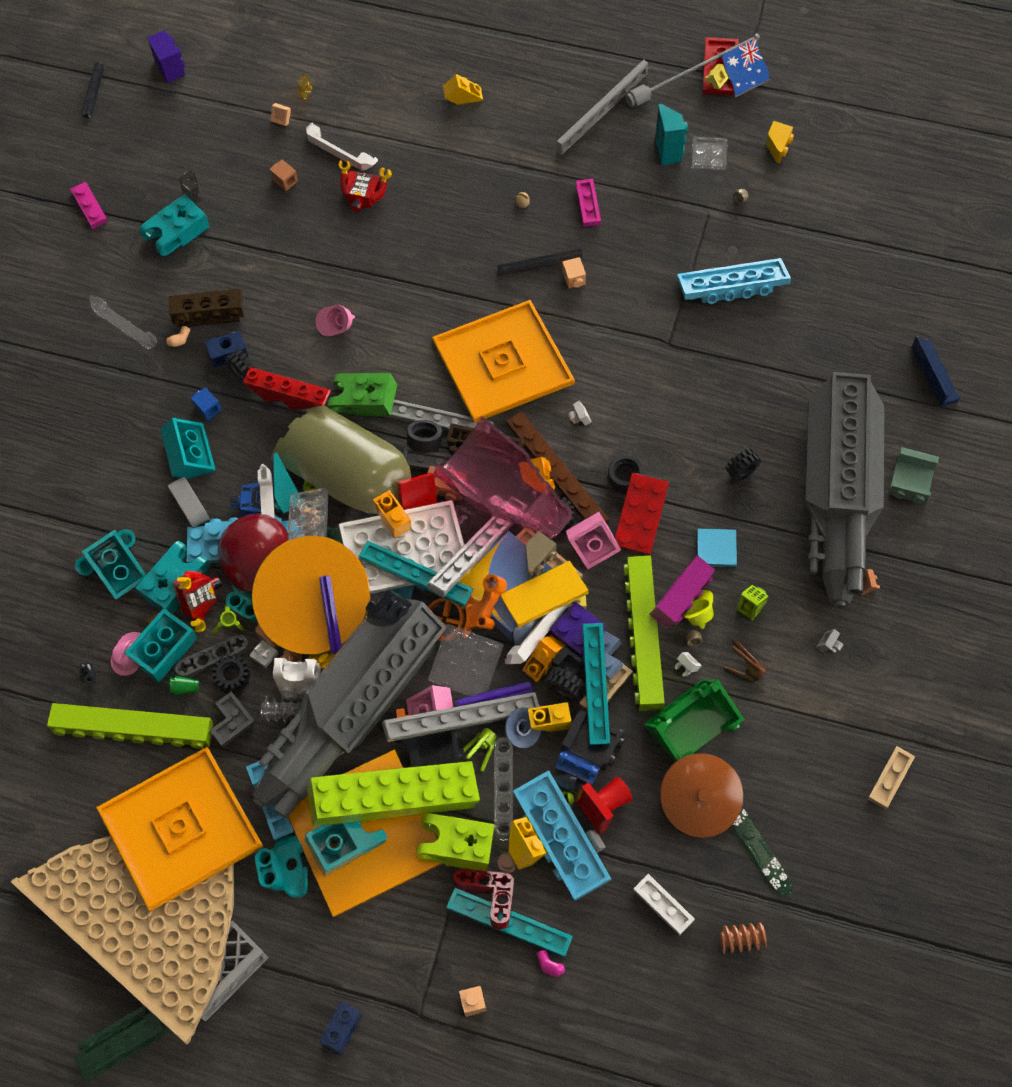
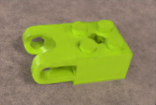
M431 813L423 816L422 825L424 829L434 832L438 836V840L433 843H421L416 850V855L419 859L444 863L446 866L487 871L495 824Z

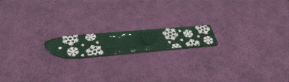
M742 807L739 816L732 824L733 828L772 887L781 894L790 895L792 886L787 874Z

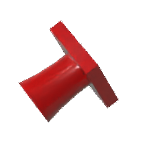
M615 777L598 793H596L589 782L581 787L575 803L600 835L606 831L614 816L611 811L632 802V794L625 782L619 777Z

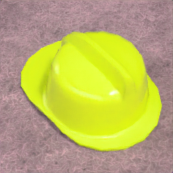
M702 590L703 593L697 600L693 599L691 601L693 606L687 613H682V616L688 619L692 625H699L701 629H704L706 623L714 616L712 608L713 593L709 590Z

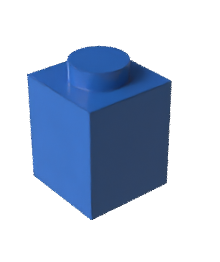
M206 387L201 391H197L191 397L194 407L207 421L222 411L219 401Z

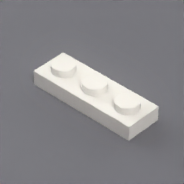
M649 874L633 889L679 936L695 920Z

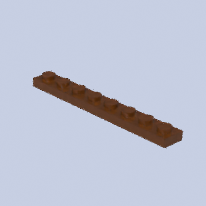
M522 411L506 420L507 426L516 437L524 440V447L533 458L543 457L549 461L551 471L549 472L550 479H553L554 484L566 499L571 502V505L574 506V509L582 519L585 520L600 512L606 524L609 523V518Z

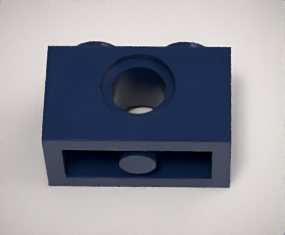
M240 331L230 332L227 335L205 341L214 368L226 365L225 358L236 349L241 350L243 354L245 353L249 357Z
M341 1001L319 1042L342 1055L363 1014Z

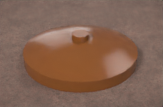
M692 754L676 761L665 773L660 786V803L666 818L677 830L694 837H712L724 832L736 821L743 804V788L737 773L726 761L710 754Z

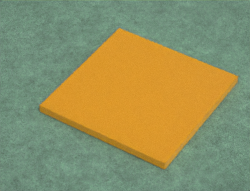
M531 300L432 337V341L474 423L575 384L570 370Z
M208 747L96 807L150 912L263 847Z
M392 750L344 774L400 769L403 766L396 751ZM308 796L305 800L300 801L288 818L303 847V851L333 917L443 864L422 860L416 855L417 847L421 843H433L438 840L434 832L424 829L422 818L425 814L362 821L361 827L365 832L385 831L388 836L386 842L331 874L324 876L304 841L305 834L319 826H312ZM333 842L330 843V847H331V848H333V849L337 848V845H338L337 843H336V844H334Z

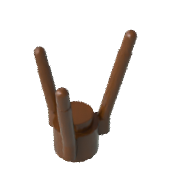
M733 639L737 647L732 646V649L750 664L746 669L748 674L727 666L724 669L744 677L750 682L753 679L758 682L767 668L758 662L741 643Z

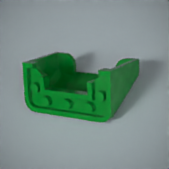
M704 679L655 714L644 725L670 758L676 762L685 756L694 754V752L720 732L728 730L733 732L740 727V723L745 719L719 680Z

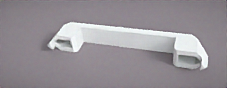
M313 122L306 127L308 141L345 162L349 161L352 166L361 171L369 169L378 161L376 157L373 159L364 152L356 158L320 138V128L314 125Z
M262 464L258 470L261 514L275 518L272 473L270 469Z
M570 603L544 615L522 644L512 647L508 652L505 664H521L525 662L539 641L544 638Z

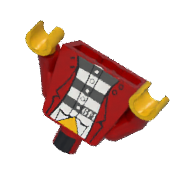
M342 160L339 161V167L342 169V173H340V187L343 196L347 197V202L351 204L350 208L352 211L360 212L361 207L371 208L374 203L384 197L388 183L386 180L392 175L389 169L384 176L385 168L382 167L379 170L381 177L354 171L347 173V170L350 168L349 161H347L345 168L342 167Z
M186 571L181 577L177 578V581L172 583L183 615L194 619L190 623L191 626L196 627L195 632H201L206 628L204 619L207 613L217 601L215 590L222 587V584L217 577L210 579L200 572Z

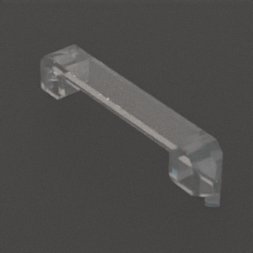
M89 296L90 305L97 315L149 350L157 346L155 335L149 331L145 333L110 309L107 303L100 297Z

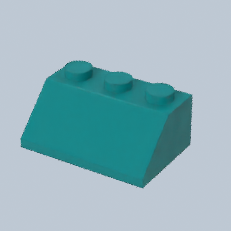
M658 104L655 141L661 165L682 162V155H685V133L688 132L687 122H684L681 114L663 104Z
M171 418L160 429L172 477L182 478L184 476L186 479H190L216 470L203 423Z
M163 608L124 654L143 672L159 683L198 638L193 629Z

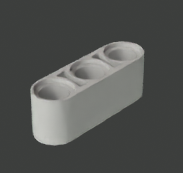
M184 476L167 485L193 528L210 520Z

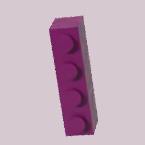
M697 555L665 593L650 615L667 630L672 625L677 626L683 619L681 614L683 612L687 613L693 606L691 601L693 599L697 600L703 593L701 588L703 586L707 587L713 580L711 575L715 569Z

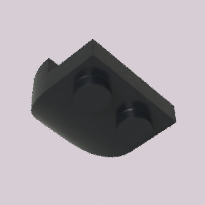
M389 589L378 603L369 601L366 606L368 613L364 618L369 624L374 626H391L407 614L412 604Z

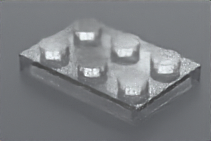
M326 488L290 494L288 541L303 536H322L327 538L328 490Z

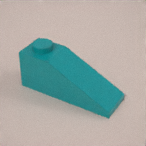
M275 453L273 454L274 507L277 512L281 511L282 515L303 505L304 502L280 457Z

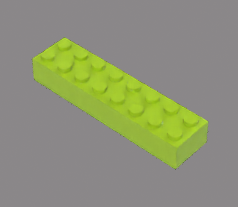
M472 761L310 778L306 786L312 826L471 809L480 801Z

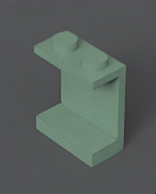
M902 447L897 457L889 495H893L898 499L912 500L917 504H926L931 495L929 491L939 457Z

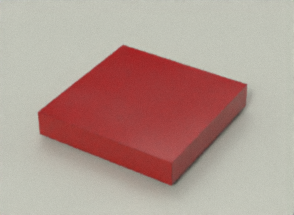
M433 473L397 482L399 502L404 510L437 503Z

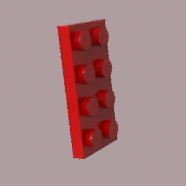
M706 37L704 61L738 45L739 39ZM722 56L704 65L703 94L735 95L729 77L720 89H714L712 83H708L706 80V76H709L710 71L717 64H723L724 66Z
M632 473L615 540L620 548L651 555L669 485L668 481Z

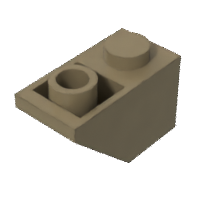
M539 531L526 544L528 577L530 579H533L535 575L539 576L544 570V565L548 561L551 562L557 555L556 543Z

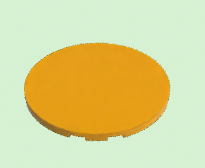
M303 536L291 539L278 546L263 561L253 584V609L260 627L277 645L289 651L307 655L331 651L319 577L328 575L331 578L341 645L348 640L364 620V616L367 615L366 606L370 601L369 580L360 560L346 546L322 536Z

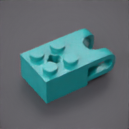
M183 194L143 223L139 228V234L146 240L161 237L156 242V250L160 255L166 256L179 246L186 245L210 226L206 214Z
M177 541L135 589L141 598L158 610L162 611L164 608L173 615L180 604L172 582L177 581V578L181 577L186 571H196L204 575L209 569V560L199 556L191 563L182 562L187 554V548L184 543Z
M362 821L322 825L305 834L304 841L324 876H327L384 844L388 839L385 831L365 832L361 827ZM331 842H333L334 844L337 843V844H338V845H337V848H335V849L331 848V847H330V843H331Z

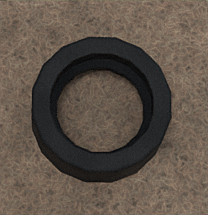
M418 420L408 426L407 445L411 449L425 453L435 451L440 447L442 443V429L437 423L430 420ZM419 434H428V435H431V436H433V437H431V438H419V437H417L416 435H419Z
M620 455L614 458L609 465L608 481L617 491L627 492L630 481L624 482L615 477L616 468L627 465L633 467L637 474L644 475L642 463L634 456Z

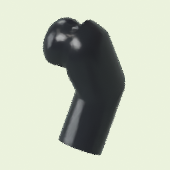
M89 662L86 664L81 663L79 666L80 673H86L85 682L92 684L97 677L93 665Z

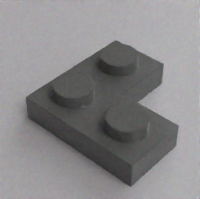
M231 691L215 703L226 719L210 731L220 745L224 747L256 723Z

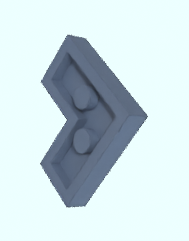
M605 631L603 635L606 678L611 680L623 667L621 661L611 656L622 643L619 638Z

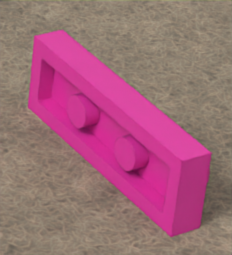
M593 179L576 181L583 227L601 225Z
M86 182L70 188L92 229L108 222Z

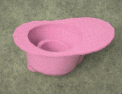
M341 305L323 308L318 312L315 319L317 330L324 336L341 334L351 327L352 319L355 318V315H352L348 309Z
M131 632L125 634L113 649L110 662L112 669L117 674L127 676L138 670L139 667L124 652L141 633Z

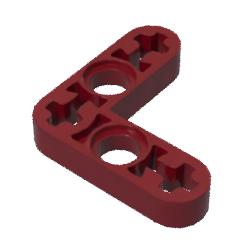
M470 869L457 870L453 875L454 887L462 891L493 894L491 925L498 930L507 928L510 923L514 878L512 875L502 872ZM480 879H487L489 883L481 885L478 881ZM506 898L508 902L499 904L497 899ZM499 912H503L501 921L498 920Z

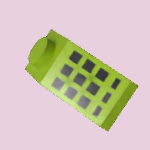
M752 585L741 594L737 610L751 620H754L766 604L768 595H766L763 589Z

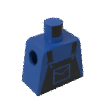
M259 483L243 485L241 496H231V507H240L243 516L256 513L261 514Z

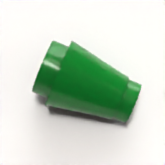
M181 676L170 677V693L180 695L199 691V680Z

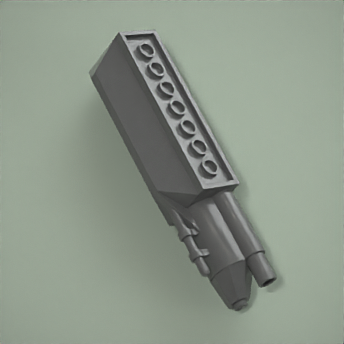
M832 372L831 377L808 401L805 505L811 515L810 553L808 554L810 573H817L818 561L822 560V579L824 580L829 601L835 608L843 609L846 605L850 604L854 595H861L863 593L866 536L884 507L885 406L871 383V375ZM819 543H823V553H818Z
M407 599L412 604L407 614L391 626H374L369 624L364 618L304 693L297 715L286 728L280 731L281 735L273 745L270 744L268 746L267 752L260 760V766L265 767L268 763L269 765L265 768L252 794L254 797L252 801L257 806L263 808V806L269 807L278 803L274 810L287 819L300 801L305 800L308 796L306 786L310 778L323 777L338 756L344 753L349 754L353 748L361 745L433 652L437 639L447 628L422 601Z

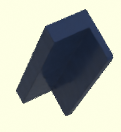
M919 335L916 336L911 348L940 406L943 407L958 402L960 398L930 338L921 341Z

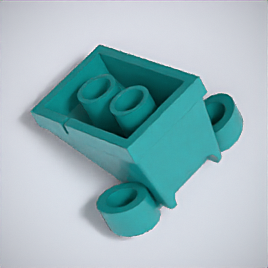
M128 529L121 530L118 533L116 530L111 531L81 551L84 556L78 558L75 563V569L81 575H89L95 570L115 600L137 586L146 576V573L128 549L136 541L134 533Z

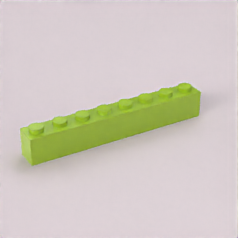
M651 556L627 557V564L623 565L624 576H628V582H625V593H629L630 599L626 601L627 611H631V618H628V628L632 630L633 636H630V648H634V655H631L632 667L636 668V673H633V685H637V692H634L635 704H639V711L662 710L664 708V692L657 620L650 615L651 611L655 608Z
M52 703L47 727L53 734L64 736L66 733L79 738L87 735L101 740L104 737H109L115 741L130 739L135 743L151 741V743L156 745H163L164 743H171V745L176 747L191 745V747L196 749H202L203 746L210 747L212 737L210 730L214 726L211 718L57 703Z

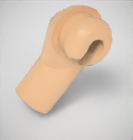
M182 326L179 334L167 338V345L170 347L184 345L190 328Z

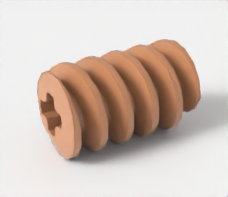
M760 922L756 924V928L752 923H749L747 929L744 924H740L739 930L735 925H732L730 931L727 926H723L722 932H720L723 954L726 952V947H729L731 953H734L735 947H738L741 953L743 946H746L748 952H751L752 945L759 951L760 944H763L766 950V934Z

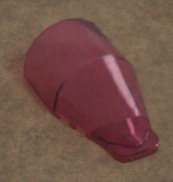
M483 416L451 459L443 467L438 464L435 468L434 475L477 510L535 532L539 531L547 538L558 536L572 518L571 509L559 499L548 481L545 482L540 475L538 467H535L529 459V454Z

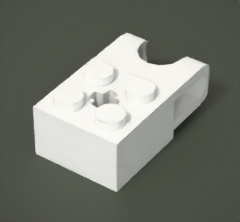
M274 658L273 678L282 698L290 701L303 698L304 693L322 672L320 664L315 659H305V662H290L285 658Z

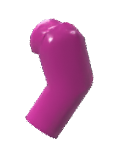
M546 950L536 953L541 969L545 974L559 977V975L564 973V965L550 961Z

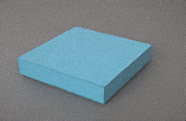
M698 529L697 555L711 567H736V530Z

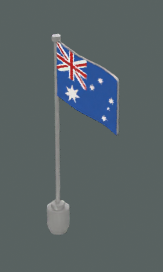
M756 33L752 38L652 88L643 84L629 91L626 95L627 103L630 107H637L651 99L652 91L721 56L725 71L733 85L735 98L769 81L768 69L757 45V40L760 39L759 35Z

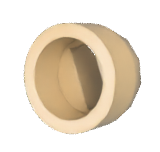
M524 192L518 193L516 196V205L518 207L525 208L529 205L528 194Z

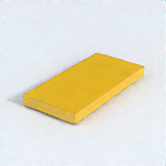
M568 561L500 594V597L516 625L520 628L589 593L575 568Z

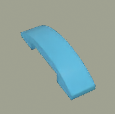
M260 761L246 766L254 788H256L268 764L262 767L259 764ZM278 803L269 807L263 806L262 808L274 840L294 832L289 818L285 819L274 810Z

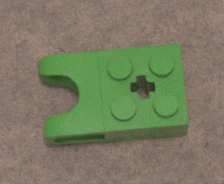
M339 373L334 375V385L343 392L339 396L329 399L327 405L329 409L338 414L391 416L397 389V383L391 373Z

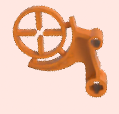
M494 574L487 575L483 580V598L477 601L471 595L465 608L444 598L433 601L428 606L431 611L438 604L446 602L443 616H449L452 603L457 607L460 615V621L446 619V622L458 625L455 632L448 637H444V630L437 640L451 641L458 637L461 632L462 637L467 638L471 634L472 629L477 628L493 629L495 622L491 619V613L500 594L504 593L507 588L506 580ZM437 616L440 621H443V617Z

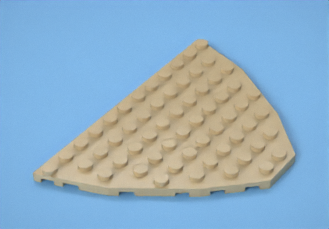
M111 836L94 840L93 843L83 846L76 845L50 858L42 866L34 867L26 875L11 881L18 890L186 1045L190 1042L220 978L234 907V864L151 912L140 895Z

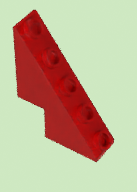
M252 367L249 368L242 382L266 402L281 400L292 410L324 406L331 391L327 388Z

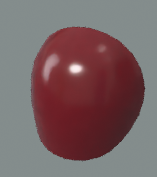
M256 513L238 518L222 532L218 541L217 555L223 573L237 589L245 592L253 591L254 580L261 564L273 550L291 540L290 535L277 519L266 514Z

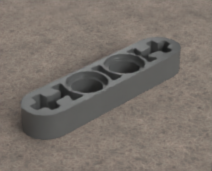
M235 635L178 661L175 671L178 676L191 678L215 667L216 661L221 662L219 659L221 657L216 656L219 649H226V655H230V657L232 655L238 657L248 651L249 642L245 636ZM241 641L243 647L239 648L237 642ZM229 645H231L232 650H233L234 652H231V651H230V649H229V647H228ZM201 657L209 659L205 665H199L198 660ZM194 661V664L197 667L196 669H194L191 662ZM185 665H186V667H187V672H186V673H184V672L182 671V670H183L182 667L185 666Z

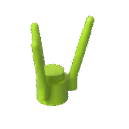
M227 604L225 605V611L221 614L220 622L212 631L213 635L222 626L230 628L235 625L239 630L244 631L243 626L236 620V615L230 611Z
M484 728L481 733L478 732L475 738L463 747L464 752H466L472 745L477 743L466 756L467 759H470L479 747L483 749L489 748L480 768L481 772L484 771L491 753L497 745L494 742L497 739L496 734L488 728Z

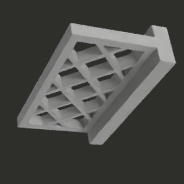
M233 920L230 923L229 933L235 929L238 932L237 941H228L226 946L237 945L236 956H226L225 948L219 984L216 986L201 1017L205 1022L269 958ZM250 944L254 948L248 955L240 956L241 945ZM236 960L235 968L232 971H224L225 961Z

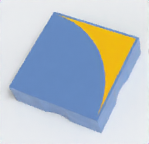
M510 531L501 537L471 568V572L466 573L459 581L473 588L472 596L477 601L483 598V580L489 574H494L506 580L507 588L505 592L531 580L528 577L526 545ZM546 563L541 574L553 568ZM499 596L498 601L493 607L491 619L494 620L495 627L512 641L515 621Z

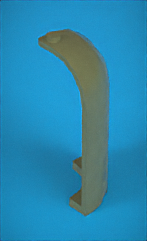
M326 406L312 407L306 410L304 416L301 418L297 417L288 426L290 430L285 437H280L271 456L272 460L273 454L277 453L286 469L338 501L354 509L379 515L373 499L388 490L391 491L400 504L397 482L411 478L410 467L404 455L397 448Z

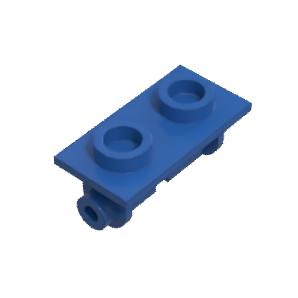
M566 750L560 753L555 768L567 774L573 773L574 776H578V779L586 783L589 782L590 785L593 784L601 768Z

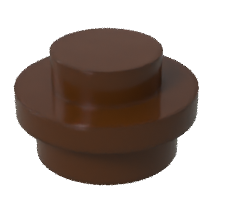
M509 852L499 856L497 865L501 872L510 874L517 869Z

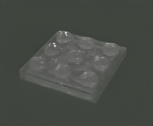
M447 624L428 681L468 696L487 692L504 644Z

